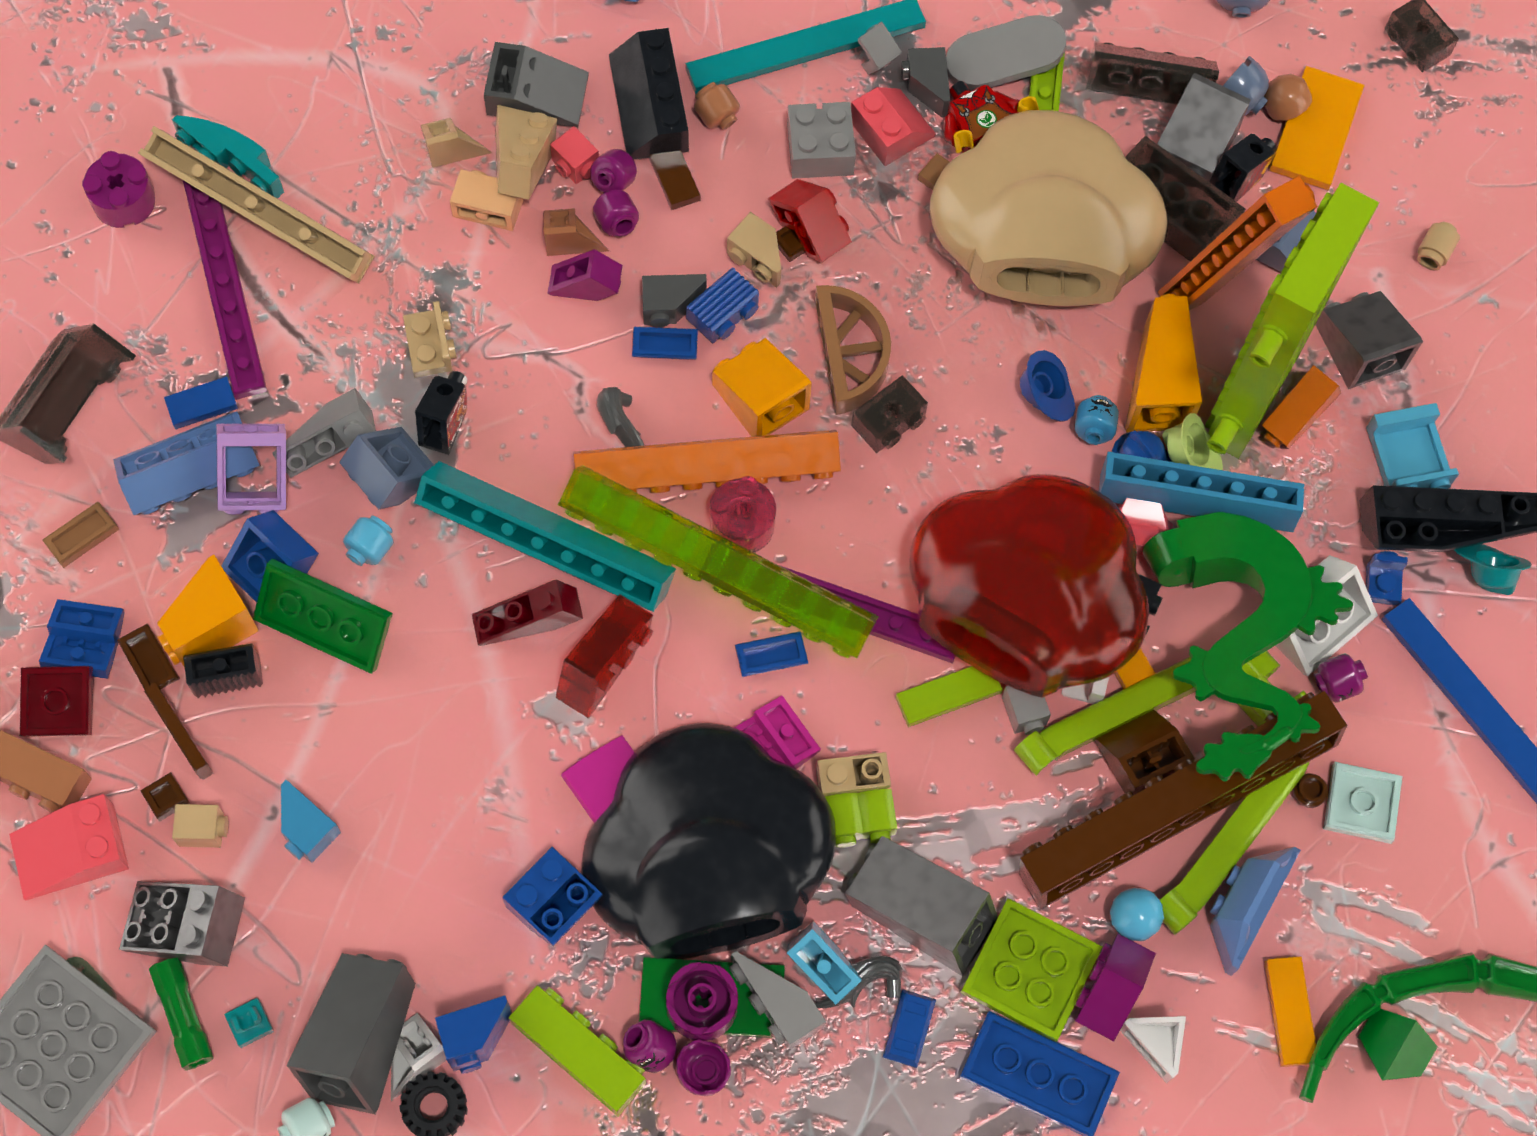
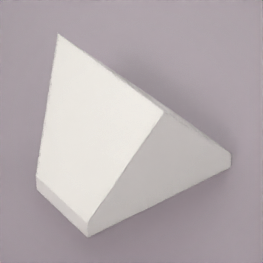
M418 1013L403 1024L391 1064V1101L401 1095L402 1092H405L407 1090L406 1085L417 1080L416 1076L420 1074L425 1076L427 1072L433 1071L446 1061L443 1046Z
M1186 1016L1128 1018L1120 1031L1166 1084L1178 1074Z

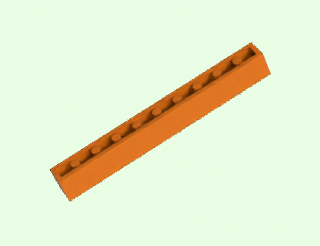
M1298 176L1265 193L1158 291L1159 295L1174 294L1176 296H1187L1189 310L1205 303L1318 207L1310 186L1305 184L1302 178Z

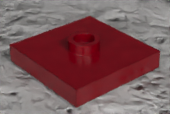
M93 667L21 668L20 736L92 735Z

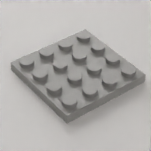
M44 945L0 999V1103L41 1136H74L157 1031L53 949Z

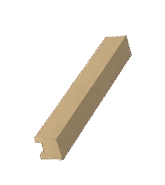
M153 126L151 130L153 134L144 149H140L138 154L345 277L360 283L373 261L374 255L165 131Z

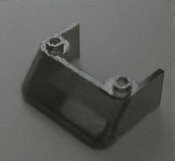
M94 323L62 330L51 341L0 415V441L45 464L64 463L67 459L64 455L67 446H65L66 437L63 434L95 387L104 382L111 383L120 373L121 368L119 364L133 361L136 355Z

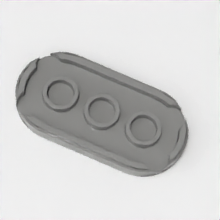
M1040 15L1024 17L973 32L958 38L950 46L946 55L947 72L954 83L964 81L970 90H974L982 85H988L992 88L1043 73L1056 67L1060 62V58L1065 54L1066 34L1058 22Z

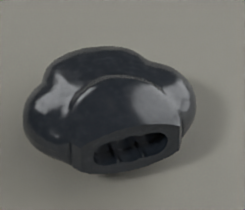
M695 723L684 725L657 735L638 749L628 760L621 771L612 803L593 824L587 835L581 872L603 894L593 905L602 920L622 936L643 945L654 958L687 959L734 950L776 937L802 925L807 912V904L820 887L833 861L836 846L835 819L825 796L808 776L787 764L772 759L769 753L750 735L730 726Z

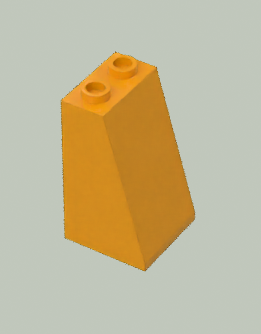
M1165 294L1156 297L1153 301L1143 329L1125 426L1126 433L1134 430L1165 431L1183 423L1184 418L1189 413L1197 414L1199 411L1202 397L1187 296Z

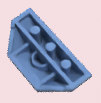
M1291 847L1248 858L1241 867L1235 865L1225 882L1230 885L1226 896L1224 897L1219 894L1210 910V913L1215 915L1210 924L1224 971L1228 975L1232 976L1240 968L1298 857L1300 849Z

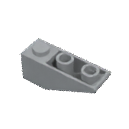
M356 388L326 403L286 440V473L290 478L350 447L357 435L376 431L372 410ZM276 450L273 452V456L275 457V459H276Z
M737 951L731 954L733 965L729 969L739 985L746 983L752 995L748 998L758 1015L766 1014L772 1024L768 1027V1030L779 1046L784 1043L787 1049L791 1050L825 1028L826 1021L807 991Z

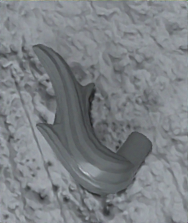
M618 387L603 388L597 398V408L610 433H615L625 447L644 446L640 437L641 433L635 429L622 407H629L631 405L632 396L621 392Z
M875 956L852 963L851 965L862 981L836 1005L829 997L814 1004L817 1008H831L849 1002L854 1008L857 997L862 989L870 982L881 978L887 979V997L900 998L902 967L899 961L888 956Z

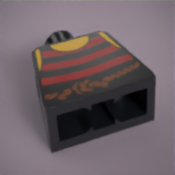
M1255 134L1248 135L1223 154L1206 189L1225 206L1231 208L1264 176L1275 155V143L1269 138L1261 140ZM1240 170L1241 174L1235 179L1234 173Z

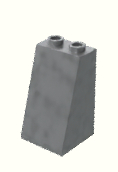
M882 836L877 845L873 844L869 848L865 856L864 865L858 873H854L847 883L845 894L851 906L963 976L998 918L990 893Z

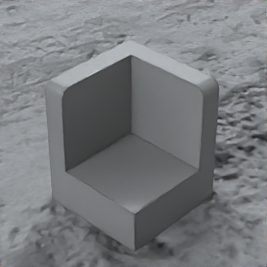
M882 21L870 27L865 34L858 38L859 44L869 57L866 62L861 64L868 75L880 70L902 53Z

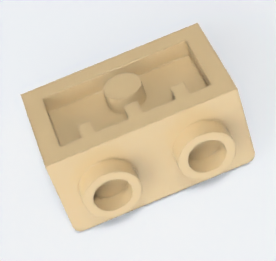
M439 301L433 302L434 310L403 315L414 378L453 371L451 359L457 358L453 339L447 340L445 332L446 330H451L448 311H441Z

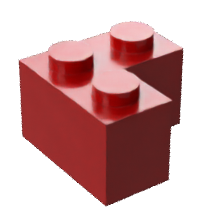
M796 179L768 198L780 225L795 230L801 244L805 248L804 251L807 257L823 262L852 243L848 235L849 226L846 220L839 215L835 207L837 203L836 198L830 189Z

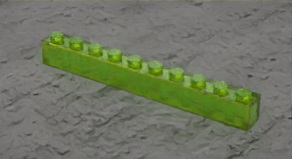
M584 465L574 469L558 503L559 506L566 509L565 513L568 516L580 521L585 518L594 523V528L599 532L612 536L614 533L625 539L624 543L628 547L638 551L645 549L655 554L653 558L661 564L667 566L674 564L684 569V575L695 581L703 579L713 584V589L724 596L731 597L732 594L744 600L743 605L756 612L764 610L772 614V619L778 624L785 627L793 625L803 630L802 634L806 638L820 643L822 640L832 645V650L843 657L850 658L853 656L858 658L879 616Z

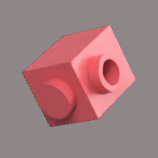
M573 126L550 144L552 161L557 171L564 178L569 177L575 184H578L584 178H591V166L599 157V151Z

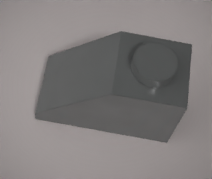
M945 47L908 49L907 61H902L901 63L902 80H907L908 92L940 117H946L950 104Z
M706 274L642 276L644 325L665 327L668 324H676L686 315V306L707 289Z

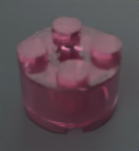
M750 476L733 479L721 485L710 500V530L717 544L751 554L761 550L770 542L776 524V502L770 490Z

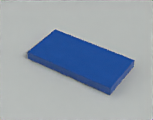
M988 1011L959 1078L1082 1136H1094L1120 1072Z

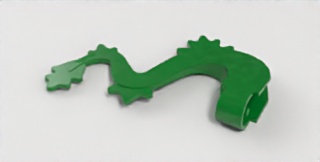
M1216 512L1177 520L1178 528L1158 533L1145 544L1142 552L1144 559L1162 586L1176 587L1190 583L1193 589L1217 582L1235 581L1248 584L1258 591L1263 599L1259 608L1252 615L1218 640L1209 651L1198 646H1191L1189 655L1192 660L1175 668L1172 674L1175 680L1190 684L1195 688V698L1198 701H1203L1215 694L1218 698L1232 703L1272 711L1277 717L1276 725L1265 736L1260 734L1224 732L1221 735L1223 744H1205L1203 751L1206 756L1196 763V771L1199 774H1216L1220 780L1228 781L1235 772H1240L1244 778L1250 779L1254 772L1270 758L1272 751L1289 739L1297 743L1302 733L1315 734L1320 731L1321 727L1319 722L1309 716L1312 709L1310 704L1303 703L1299 705L1296 699L1286 691L1245 673L1242 666L1284 641L1297 629L1307 635H1313L1316 628L1315 620L1336 625L1338 622L1336 612L1351 611L1353 602L1338 595L1342 592L1343 585L1341 583H1325L1321 581L1324 574L1323 566L1318 565L1307 568L1302 555L1295 546L1270 526L1246 516Z

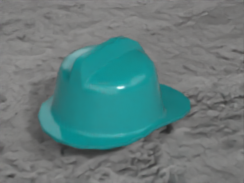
M1484 544L1454 550L1460 556L1470 560L1471 574L1481 588L1499 594H1513L1521 571L1532 566L1531 562L1524 558L1506 554Z

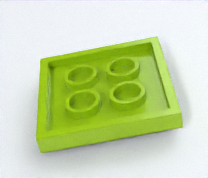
M1007 898L962 988L961 994L1057 1042L1103 946Z

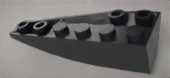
M1373 485L1359 500L1362 531L1377 550L1445 552L1537 533V493Z

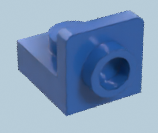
M1383 551L1373 555L1366 569V588L1373 603L1395 606L1401 603L1403 570L1407 566V557L1398 556L1397 553L1391 551Z

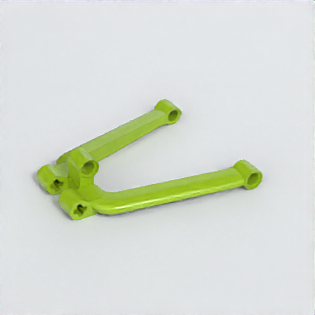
M1266 651L1245 663L1242 669L1245 673L1272 685L1267 679L1278 670L1280 664ZM1191 657L1045 728L1040 733L1037 731L1031 733L1017 745L1014 752L1033 774L1037 776L1053 760L1057 761L1062 756L1095 741L1096 738L1152 710L1157 711L1196 692L1192 685L1175 680L1172 676L1174 669L1191 661ZM1305 691L1300 692L1294 697L1296 701L1306 695ZM1238 704L1258 727L1266 723L1265 718L1273 713L1269 710ZM1309 762L1246 796L1181 883L1160 899L1164 912L1163 923L1174 935L1198 916L1197 912L1211 898L1305 774Z

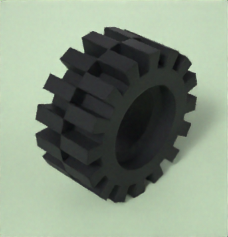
M427 1072L425 1076L421 1074L416 1076L417 1080L406 1085L407 1090L405 1093L402 1092L400 1098L402 1104L399 1107L404 1124L416 1136H448L450 1134L453 1136L457 1133L456 1129L464 1124L465 1114L467 1115L468 1111L466 1095L455 1079L441 1072L439 1074ZM430 1093H440L447 1099V1111L438 1120H427L420 1112L421 1101Z

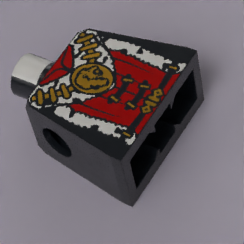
M451 371L448 378L435 376L432 379L415 410L418 446L447 455L450 454L467 412L466 384L468 379L461 372Z

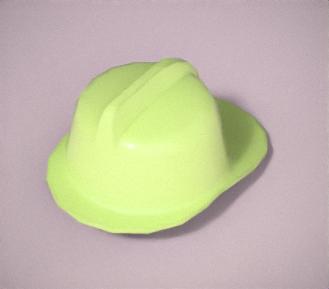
M1189 413L1184 418L1183 423L1166 429L1163 432L1162 437L1172 462L1223 470L1221 455L1213 452L1207 446V442L1211 437L1206 431L1201 418L1196 413Z

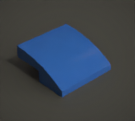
M57 599L47 624L49 636L39 659L40 667L90 666L93 667V677L108 679L118 646L117 640L121 634L124 609Z

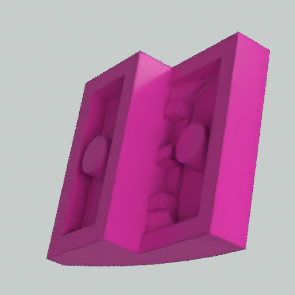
M782 695L754 711L751 718L734 727L753 737L769 753L772 759L795 769L802 766L821 750Z
M623 735L582 758L561 775L594 823L612 803L621 771L635 753Z

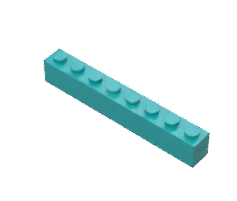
M440 461L421 477L414 502L417 505L652 612L668 594L676 568Z

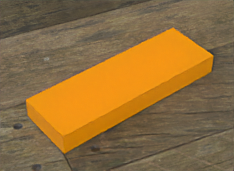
M1302 956L1267 959L1264 963L1281 1067L1309 1065L1316 1042Z

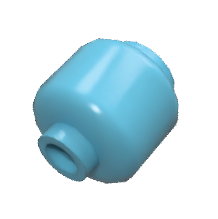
M372 515L370 518L360 517L343 539V543L348 549L346 556L359 566H362L364 563L377 565L394 543L391 536L392 529L376 516Z

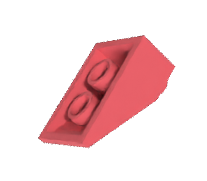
M105 794L69 804L9 834L25 901L129 869L115 808Z

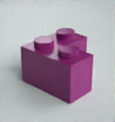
M1117 934L1112 945L1105 942L1089 977L1094 983L1090 989L1084 986L1076 1001L1075 1006L1079 1007L1080 1011L1075 1022L1115 1041L1144 988L1156 953L1120 934Z

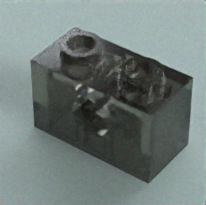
M1411 0L1392 12L1385 26L1389 38L1401 47L1406 53L1408 60L1415 64L1421 72L1449 57L1459 40L1426 0Z
M902 375L853 412L851 426L878 453L884 447L887 449L892 448L901 439V434L909 428L915 430L925 421L928 402Z

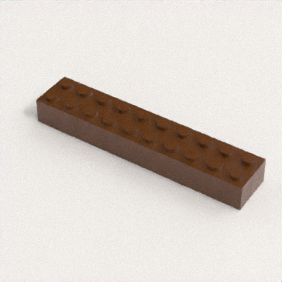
M1325 690L1315 696L1310 692L1297 700L1299 705L1303 703L1311 705L1312 709L1309 716L1319 722L1321 726L1320 731L1315 734L1302 733L1297 743L1292 742L1290 739L1272 751L1270 758L1254 772L1250 779L1244 778L1240 772L1233 773L1228 781H1222L1216 774L1212 773L1199 774L1196 771V763L1199 760L1194 762L1190 758L1176 766L1174 769L1176 772L1164 778L1162 775H1159L1149 780L1144 785L1146 789L1134 795L1132 792L1123 794L1114 801L1115 806L1103 812L1102 808L1092 811L1084 817L1085 822L1077 827L1072 828L1071 825L1061 828L1054 833V839L1042 845L1041 842H1037L1027 847L1022 852L1024 856L1020 857L1019 875L1039 909L1041 910L1337 747L1348 725ZM1271 713L1265 718L1266 723L1257 728L1250 725L1240 730L1237 734H1260L1265 736L1276 725L1277 717L1274 713Z

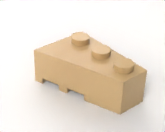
M497 105L495 142L498 193L527 200L530 199L551 158L550 144L556 140L557 118L549 117L539 112L532 113Z

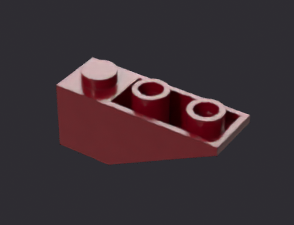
M553 580L473 613L472 619L477 643L479 646L553 631L583 619L577 588L559 580Z

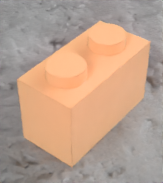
M461 169L450 199L452 216L455 218L513 231L524 199L498 193L496 177L488 176L478 170L467 171Z

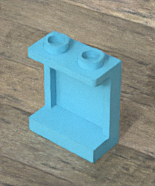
M1437 403L1374 414L1366 429L1384 486L1449 489L1458 477L1457 468L1450 469L1435 425V421L1440 416Z

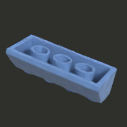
M238 411L113 459L118 482L133 515L153 513L160 508V505L172 500L173 502L183 501L189 498L192 492L202 488L206 490L216 488V424H243ZM226 446V479L232 476H246L253 472L255 467L260 466L252 446Z

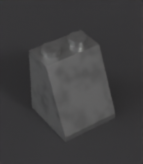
M1194 73L1156 145L1151 162L1157 164L1162 170L1171 171L1184 177L1191 184L1207 188L1223 154L1230 148L1238 134L1251 99Z
M1381 291L1372 294L1368 292L1358 294L1351 301L1343 304L1339 302L1331 303L1323 309L1316 323V327L1348 389L1406 370L1423 343L1421 336Z

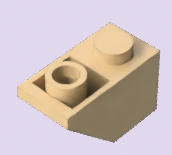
M750 211L727 237V254L734 263L740 266L745 265L752 270L763 283L769 282L777 288L781 284V263L776 229Z
M886 752L817 761V783L824 796L859 793L891 787Z

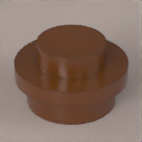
M1308 773L1304 774L1293 788V795L1302 806L1315 808L1326 800L1328 787L1320 776Z

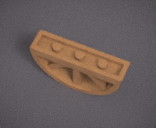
M821 285L816 286L815 304L835 415H839L859 408L878 392L888 371L891 338L884 317L868 299L843 287ZM833 308L851 313L838 330ZM860 319L872 330L877 339L876 342L840 346L841 342ZM881 353L880 362L871 376H868L842 358ZM845 374L861 385L848 391Z

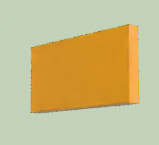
M1306 66L1302 78L1309 87L1312 103L1305 112L1296 118L1286 121L1269 171L1293 179L1300 176L1304 183L1329 190L1364 84Z

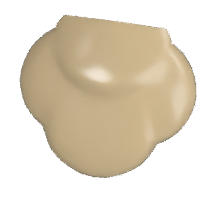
M1027 110L1006 116L995 122L974 148L963 152L946 165L934 185L930 199V216L937 238L942 246L970 274V278L978 289L1002 298L1039 305L1081 306L1113 301L1124 285L1141 274L1154 262L1164 243L1167 229V213L1159 190L1143 171L1125 158L1114 138L1093 122L1074 114L1054 110Z

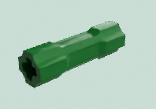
M176 957L154 964L149 968L156 992L161 998L174 1037V1046L181 1067L184 1070H190L207 1064L214 1058L188 990V981L181 961Z

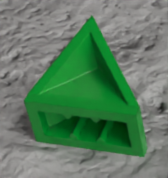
M1380 1009L1379 1012L1368 1018L1357 1037L1362 1041L1382 1081L1421 1077L1438 1047L1416 1020Z

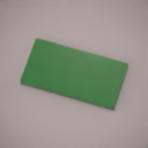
M271 559L266 564L253 620L372 674L377 670L393 613L275 559Z
M644 957L639 1022L652 1020L671 1032H677L667 1015V988L671 978L678 970L688 964L701 962L715 964L725 969L731 975L737 987V1015L732 1026L723 1035L773 1038L768 1030V1027L772 1025L765 1013L758 1015L748 998L752 995L746 983L739 985L729 969L733 965L732 962ZM759 964L784 978V965ZM696 996L695 1006L708 1007L709 997L702 999L700 996Z

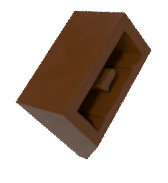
M1155 710L1095 739L1098 748L1124 793L1132 792L1135 795L1146 789L1144 785L1149 780L1159 775L1166 778L1176 772L1174 769L1180 763L1190 758L1195 759L1178 729Z

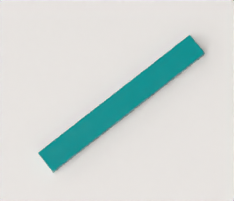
M903 0L686 63V71L695 94H697L702 88L712 82H715L716 85H729L860 47L858 38L865 34L870 27L881 21L891 36L895 37L925 28L926 20L917 0Z

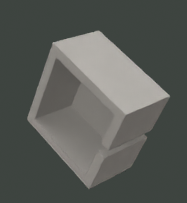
M851 102L822 103V109H817L816 104L788 105L787 129L792 179L854 175L856 153Z

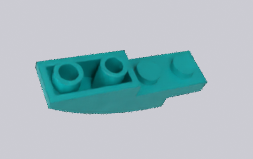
M178 115L172 119L177 131L175 137L181 142L191 146L225 168L230 166L237 175L242 176L244 174L250 179L252 184L276 198H279L284 193L279 176L269 169L271 164L266 150L250 138L209 120Z

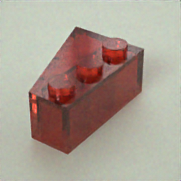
M619 594L564 659L555 698L585 717L590 718L623 669L625 670L629 666L639 646L644 647L651 638L653 630L650 629L653 614Z

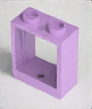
M216 424L218 511L236 515L244 513L245 510H258L262 514L272 510L276 513L279 510H286L285 424ZM226 446H276V492H226Z

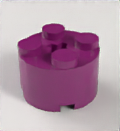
M115 151L105 152L101 158L88 168L82 181L85 194L97 217L111 227L125 228L124 225L139 224L148 218L154 209L155 193L150 178L143 164L130 155L119 154Z
M701 962L688 964L678 970L671 978L666 993L667 1015L672 1026L677 1032L692 1041L697 1039L709 1041L723 1035L732 1026L738 1009L737 987L731 975L718 965ZM696 996H700L702 999L709 997L708 1007L704 1008L701 1005L696 1007Z

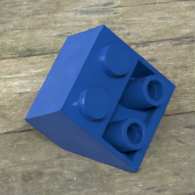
M551 847L502 898L505 907L526 927L554 947L603 894Z

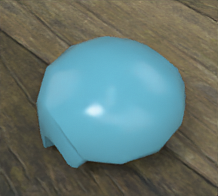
M1127 889L1113 900L1110 909L1111 924L1120 935L1132 941H1145L1160 930L1164 920L1163 905L1159 898L1147 889Z

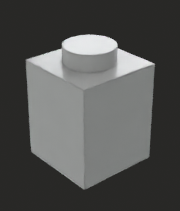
M1034 678L1005 687L1002 699L1014 734L1024 731L1025 735H1030L1035 731H1042L1044 726L1047 725L1051 714L1039 679Z

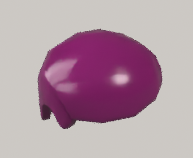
M697 1039L682 1048L676 1060V1075L681 1085L690 1093L700 1096H712L726 1086L731 1075L730 1059L719 1044Z

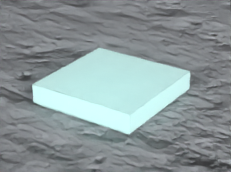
M1334 762L1331 770L1323 829L1392 844L1395 839L1403 776Z

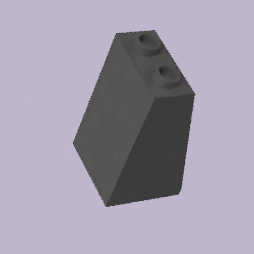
M341 954L287 1063V1067L308 1095L317 1102L323 1100L328 1105L376 1114L416 984L403 963L394 959L387 961L376 960L365 954H357V956Z

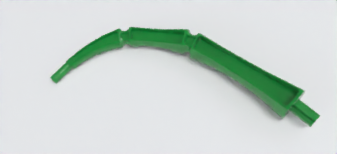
M1471 952L1423 966L1379 974L1374 984L1362 982L1339 1006L1318 1039L1309 1062V1068L1299 1098L1313 1103L1322 1073L1327 1070L1337 1049L1346 1037L1363 1021L1379 1012L1383 1003L1393 1005L1412 997L1430 993H1473L1477 988H1481L1488 995L1537 1002V967L1493 954H1488L1484 959L1480 960Z

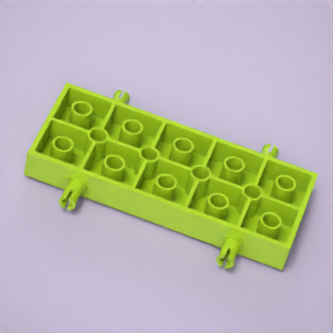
M1343 183L1339 184L1334 194L1329 192L1325 194L1313 220L1310 219L1300 237L1298 245L1294 246L1284 264L1283 270L1276 276L1269 288L1268 295L1260 307V312L1252 324L1253 327L1245 339V343L1217 399L1218 401L1205 424V427L1210 429L1208 434L1211 437L1207 442V446L1213 452L1218 454L1228 453L1237 459L1240 458L1297 361L1377 209L1378 201Z

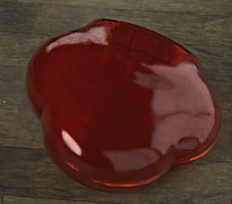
M1031 474L1019 477L996 489L972 490L953 495L934 507L924 517L912 540L909 571L919 602V626L939 644L972 667L999 682L1033 696L1043 698L1062 688L1103 680L1121 670L1134 658L1143 643L1148 626L1149 603L1143 583L1136 571L1137 545L1133 529L1128 519L1112 500L1093 487L1066 476Z

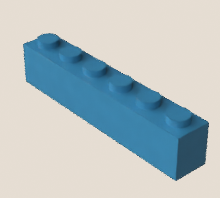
M1108 452L1100 473L1098 500L1123 504L1126 498L1162 504L1164 511L1191 516L1225 512L1246 516L1264 523L1275 530L1294 532L1303 513L1304 484Z

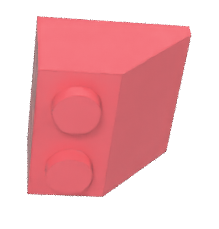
M876 87L851 102L853 127L884 166L919 147L936 135L901 89Z

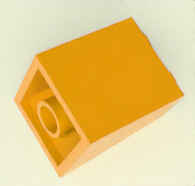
M766 338L758 343H749L742 349L739 355L731 360L729 358L722 360L712 371V385L751 437L770 435L809 410L812 382Z
M215 555L207 558L157 622L163 632L162 635L157 637L174 665L181 662L183 666L184 655L232 647L259 632L249 611Z

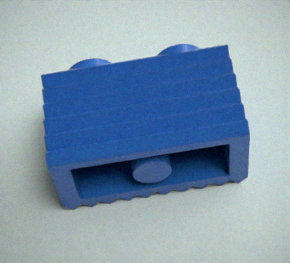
M732 267L686 306V319L713 344L720 338L726 339L730 336L736 327L735 324L741 319L747 320L755 314L759 307V292L748 280H745L744 276H741Z

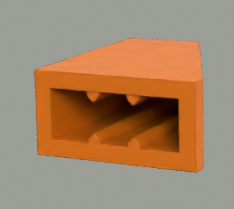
M1313 365L1262 424V427L1267 431L1264 437L1277 448L1283 444L1289 449L1341 394L1340 386Z

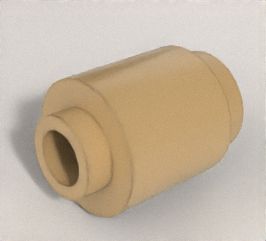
M1447 222L1432 224L1417 252L1419 255L1417 261L1423 267L1430 270H1439L1441 266L1446 265L1460 240L1457 229Z

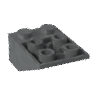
M495 42L484 90L487 115L496 116L497 105L532 113H543L549 117L557 118V125L579 127L589 72L527 46Z

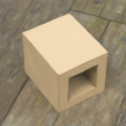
M175 805L172 839L179 847L221 848L222 837H227L229 821L218 805Z

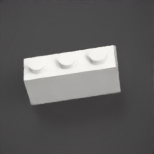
M1331 555L1318 564L1324 567L1321 581L1325 583H1341L1343 588L1342 592L1338 595L1353 602L1352 610L1336 612L1338 616L1336 625L1315 620L1316 628L1313 635H1307L1297 629L1284 641L1276 645L1298 670L1306 676H1309L1318 668L1321 662L1329 659L1378 616L1357 565Z

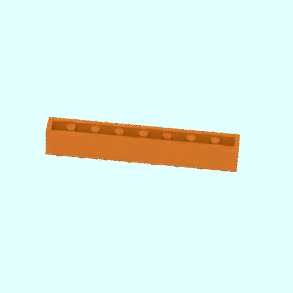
M836 430L574 451L577 494L584 493V497L587 499L604 497V491L617 490L618 496L637 494V489L650 488V493H662L670 491V486L683 485V490H696L703 488L702 483L716 482V487L735 486V480L748 479L750 485L768 483V477L781 476V482L801 480L800 475L813 474L814 479L832 478L833 472L841 471L839 439Z

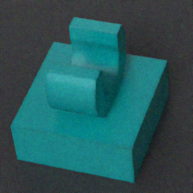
M258 998L224 1014L240 1048L274 1032Z

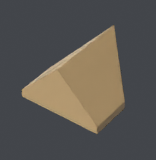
M451 118L421 125L432 168L492 153L456 127Z

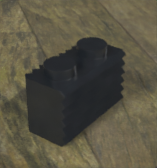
M253 643L189 654L183 657L186 683L197 698H200L201 695L206 697L208 693L213 696L215 692L220 694L222 691L227 693L228 690L233 692L237 689L240 691L242 687L247 690L249 686L254 688L256 685L261 687L263 684L259 654L256 652Z

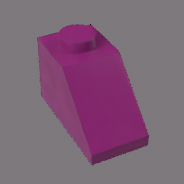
M595 249L552 265L548 294L598 301L618 294L623 265Z

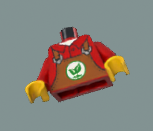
M959 81L949 89V93L954 100L949 104L948 114L944 118V140L955 147L956 153L966 152L974 148L986 131L1000 119L1027 110H1039L1037 100L1033 96H1027L1021 100L1013 99L998 91H993L988 85H982L970 91L964 81Z

